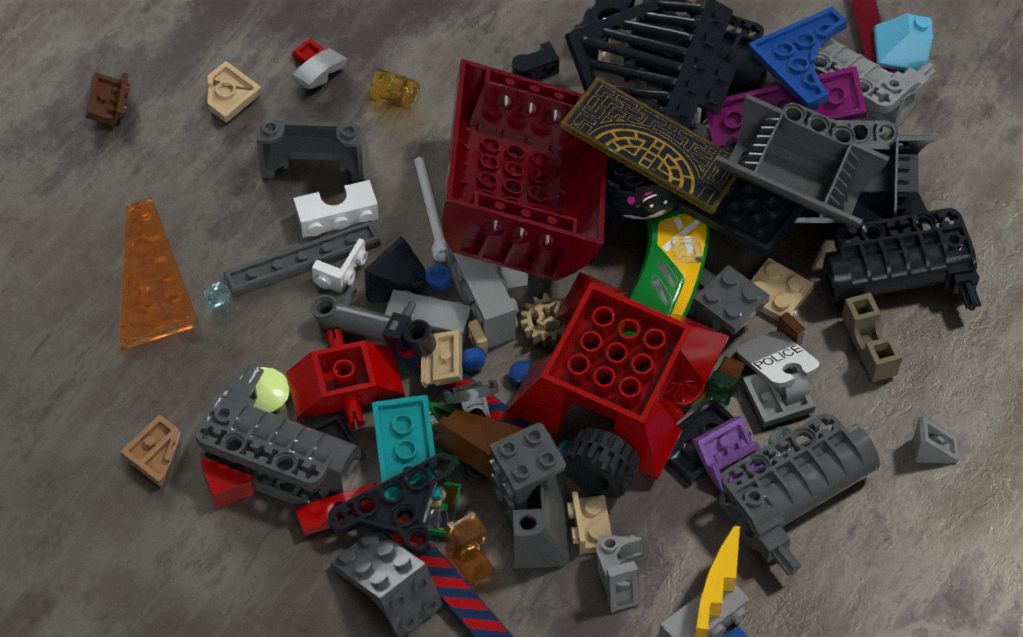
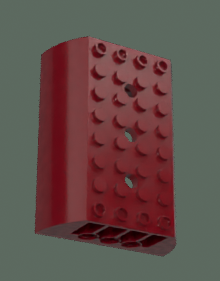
M461 58L456 81L442 211L443 233L452 253L554 281L572 275L593 260L604 244L607 145L567 123L588 95Z

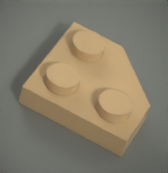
M227 61L208 75V110L225 123L262 94L261 86Z

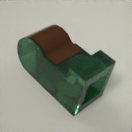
M725 356L717 371H714L710 377L706 398L729 406L739 388L746 369V363ZM715 389H725L728 391V395H720L716 393Z

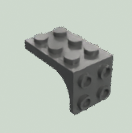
M536 423L490 445L491 460H488L492 471L490 478L494 485L491 487L492 492L498 503L501 501L504 503L506 518L513 525V510H528V497L530 493L546 479L564 471L566 463L542 423ZM524 518L520 521L522 529L527 530L530 528L529 518Z
M372 530L364 535L361 540L330 562L335 572L366 593L378 605L389 621L394 634L398 637L406 636L443 605V601L426 564L377 530Z

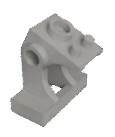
M599 535L596 548L597 571L607 593V604L611 612L639 605L638 568L635 561L631 560L642 558L641 537H635V535H629L628 537Z

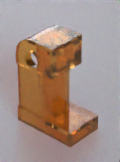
M472 510L465 512L464 518L455 523L452 521L446 522L444 525L447 543L445 550L470 587L494 575L495 568L480 547L481 543L487 541V530Z

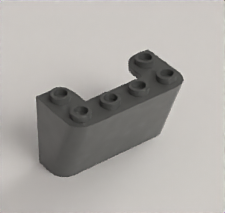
M560 472L540 483L532 491L538 492L539 509L513 510L514 569L558 567L567 563L570 558L566 485L564 473ZM524 518H532L535 520L536 526L532 530H524L520 526V521Z

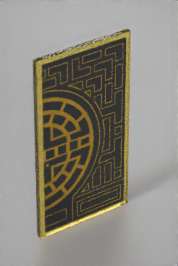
M599 77L593 81L592 85L559 125L560 128L711 215L717 211V207L737 179L736 176L717 168L714 164L718 155L729 160L730 152Z

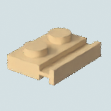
M458 329L434 334L437 343L435 350L428 356L421 357L422 385L424 388H427L431 384L439 386L462 382L461 332Z

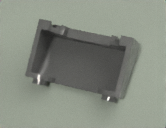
M267 120L259 126L256 142L262 178H275V172L280 167L289 169L291 158L339 160L340 171H345V169L349 171L352 182L365 181L368 152L367 141L362 129L358 125L336 122Z

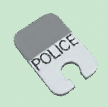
M769 332L737 348V356L775 387H786L795 383V378L791 374L784 372L787 368H799L806 377L820 370L819 361L782 332Z

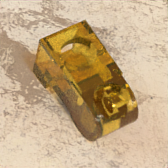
M377 68L370 85L369 100L379 102L382 99L396 103L404 108H411L417 99L420 85L415 80L406 76Z

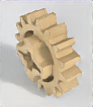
M544 293L541 300L536 296L533 298V305L526 303V311L521 312L522 330L525 331L526 338L532 337L533 344L536 345L542 341L544 348L547 347L548 343H552L554 347H557L558 341H560L568 324L556 319L567 297L566 295L558 299V293H554L552 298H549L547 293ZM534 320H536V324H537L536 327H535L534 324H533V321H534Z

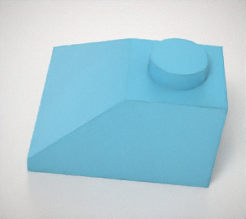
M905 14L874 26L876 63L878 65L901 71H907L910 67L917 71L924 64L927 65L933 40L931 18Z

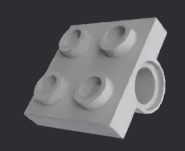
M796 367L784 370L785 373L791 374L795 378V383L786 387H775L758 373L743 378L742 385L763 428L815 412L816 406L810 396L808 379L802 374V371L798 372Z

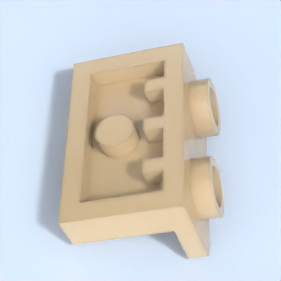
M578 491L572 492L571 502H567L568 519H573L575 526L571 527L572 544H578L579 554L596 553L599 535H612L605 496L579 498Z

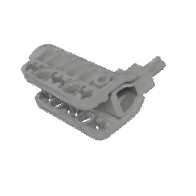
M832 37L823 45L815 61V72H817V75L856 66L868 115L860 117L861 119L859 120L892 121L897 127L908 117L915 106V102L925 94L928 81L936 74V70L933 69V64L931 63L924 64L917 71L910 67L903 74L899 71L895 74L890 73L877 63H873L863 55L849 49L848 46L835 41ZM859 124L853 128L856 134L864 136L865 129L862 125ZM883 125L879 129V136L883 140L891 134V129L887 125Z

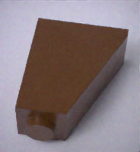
M456 409L449 417L444 416L439 421L436 430L439 432L435 443L490 478L492 473L488 460H491L490 445L508 437V434L517 433L524 428Z

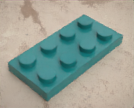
M427 395L372 402L382 482L436 455ZM428 468L427 471L429 472L430 478L432 480L434 479L433 473H431V469ZM416 474L410 479L411 485L416 487L422 486L426 481L425 476L421 474ZM440 486L436 488L432 502L442 501ZM391 487L385 492V497L389 500H394L400 495V490L396 487Z

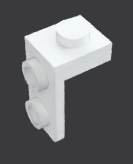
M359 238L341 269L316 260L312 266L313 282L323 289H331L342 294L346 286H350L353 283L356 275L355 271L359 265L362 266L367 259L368 252L365 249V240Z

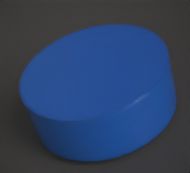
M436 264L426 270V285L429 289L439 292L450 287L452 274L448 267Z

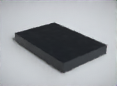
M714 398L710 399L678 424L682 433L667 461V464L690 486L708 473L692 440L734 418Z

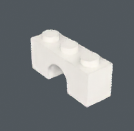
M370 180L345 185V200L339 205L325 204L321 200L319 192L293 198L295 214L302 237L317 236L321 233L342 230L370 220H378V204Z

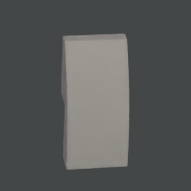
M328 48L303 63L292 74V79L300 83L304 88L313 89L327 83L329 73L345 68L347 58Z

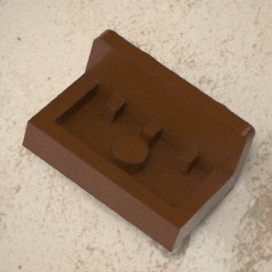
M97 72L94 73L91 80L85 118L115 126L119 117L123 118L125 116L127 104L124 103V98H127L130 90V84L127 83L128 73L123 72L120 79Z

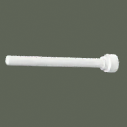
M417 157L414 163L434 237L433 246L431 247L433 258L437 262H445V237L424 158Z

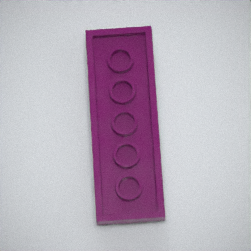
M856 66L818 75L820 82L829 92V101L811 110L833 120H852L868 116ZM781 84L726 97L720 115H713L706 111L712 144L720 150L731 136L739 139L743 117V103L747 94L782 110L789 103H800Z

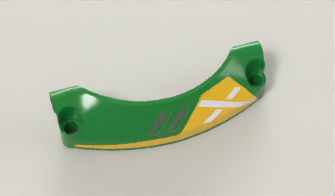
M675 205L663 215L643 219L648 230L647 251L641 272L628 298L666 315L679 314L686 317L702 275L709 243L710 226L676 209ZM627 331L623 333V335L625 336H633L636 334L632 331ZM621 355L611 357L613 360H621L623 358ZM646 366L636 368L640 372H645L649 369Z

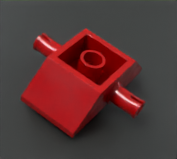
M334 329L335 339L333 338L332 330H329L325 333L328 348L311 351L286 372L297 420L344 410L348 428L356 429L354 424L356 419L359 429L365 425L361 410L362 406L371 405L372 402L405 397L393 349L366 340L344 344L341 330Z

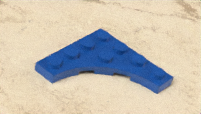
M832 6L748 43V52L802 106L813 109L829 101V92L824 88L817 72H815L817 55L831 37L847 28V20Z

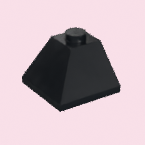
M401 236L364 269L366 299L370 303L389 302L393 289L419 294L426 286L425 268L406 240Z

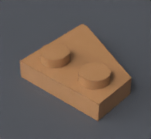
M159 414L120 451L121 456L161 487L179 442L180 430Z

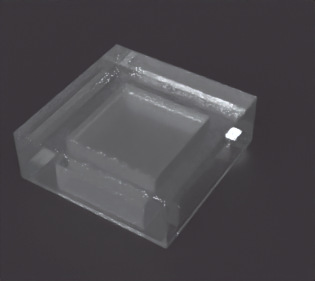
M672 236L670 244L675 263H701L703 255L698 236Z

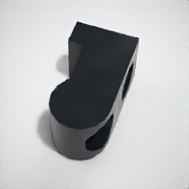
M550 41L540 44L539 51L528 55L519 54L515 56L512 60V73L533 80H540L559 73L560 59Z

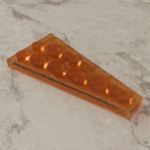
M152 198L127 205L120 325L121 350L199 326Z

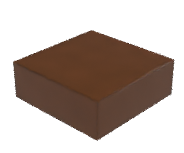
M786 311L779 317L777 331L784 333L800 346L803 342L805 328Z

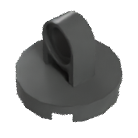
M489 380V385L483 386L481 381L452 388L453 394L446 390L443 392L445 404L460 403L462 411L468 413L475 408H479L484 412V417L490 418L486 397L499 392L497 380Z

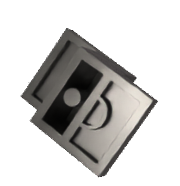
M729 265L717 276L705 268L702 271L697 291L686 318L716 331L723 326L735 335L769 302L770 295Z

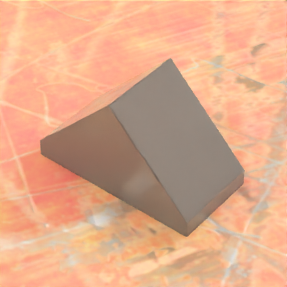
M924 416L919 418L913 436L915 462H959L957 437Z

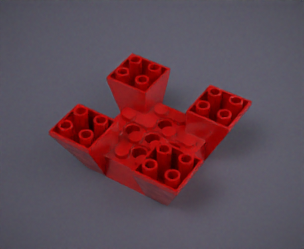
M579 272L556 316L557 320L568 324L555 351L531 364L507 409V413L532 424L542 423L547 431L557 435L573 403H576L614 420L615 425L612 434L622 438L632 446V449L637 452V456L640 458V466L637 471L658 480L682 433L679 426L662 407L660 401L675 372L706 385L729 336L679 314H663L629 299L628 292ZM627 331H632L636 333L633 336L623 335V333ZM588 344L598 345L595 349L586 348ZM614 355L623 356L621 360L611 359ZM639 366H646L649 368L645 372H640L636 370V368H638ZM604 378L611 380L609 384L603 385L599 383Z

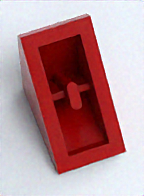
M206 458L201 459L200 464L203 477L215 508L254 495L256 488L253 476Z

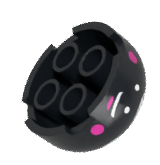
M630 158L609 165L610 170L606 172L605 200L613 211L627 218L649 219L663 215L676 205L682 193V188Z

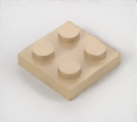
M770 258L751 279V282L770 295L769 302L760 311L778 322L779 317L786 311L793 315L814 287L813 282Z

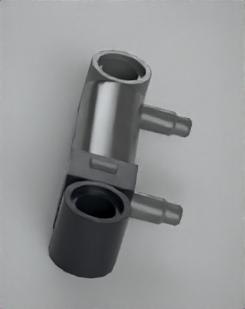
M350 286L341 302H337L331 295L324 294L315 298L311 304L312 314L321 329L325 331L339 329L387 343L389 349L404 353L410 348L412 353L419 357L428 356L436 348V339L429 324L424 320L417 319L412 321L411 319L416 308V303L413 301L408 302L402 314L393 312L392 316L352 306L357 288Z

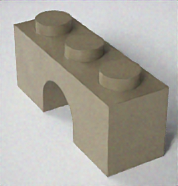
M870 292L845 299L841 317L871 381L875 382L897 376L902 357L892 336L884 338L881 333V313Z

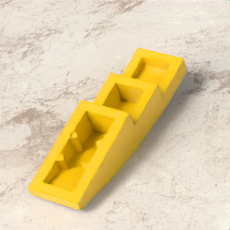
M740 526L733 527L720 547L708 573L700 600L695 637H707L709 616L720 617L723 591L734 592Z

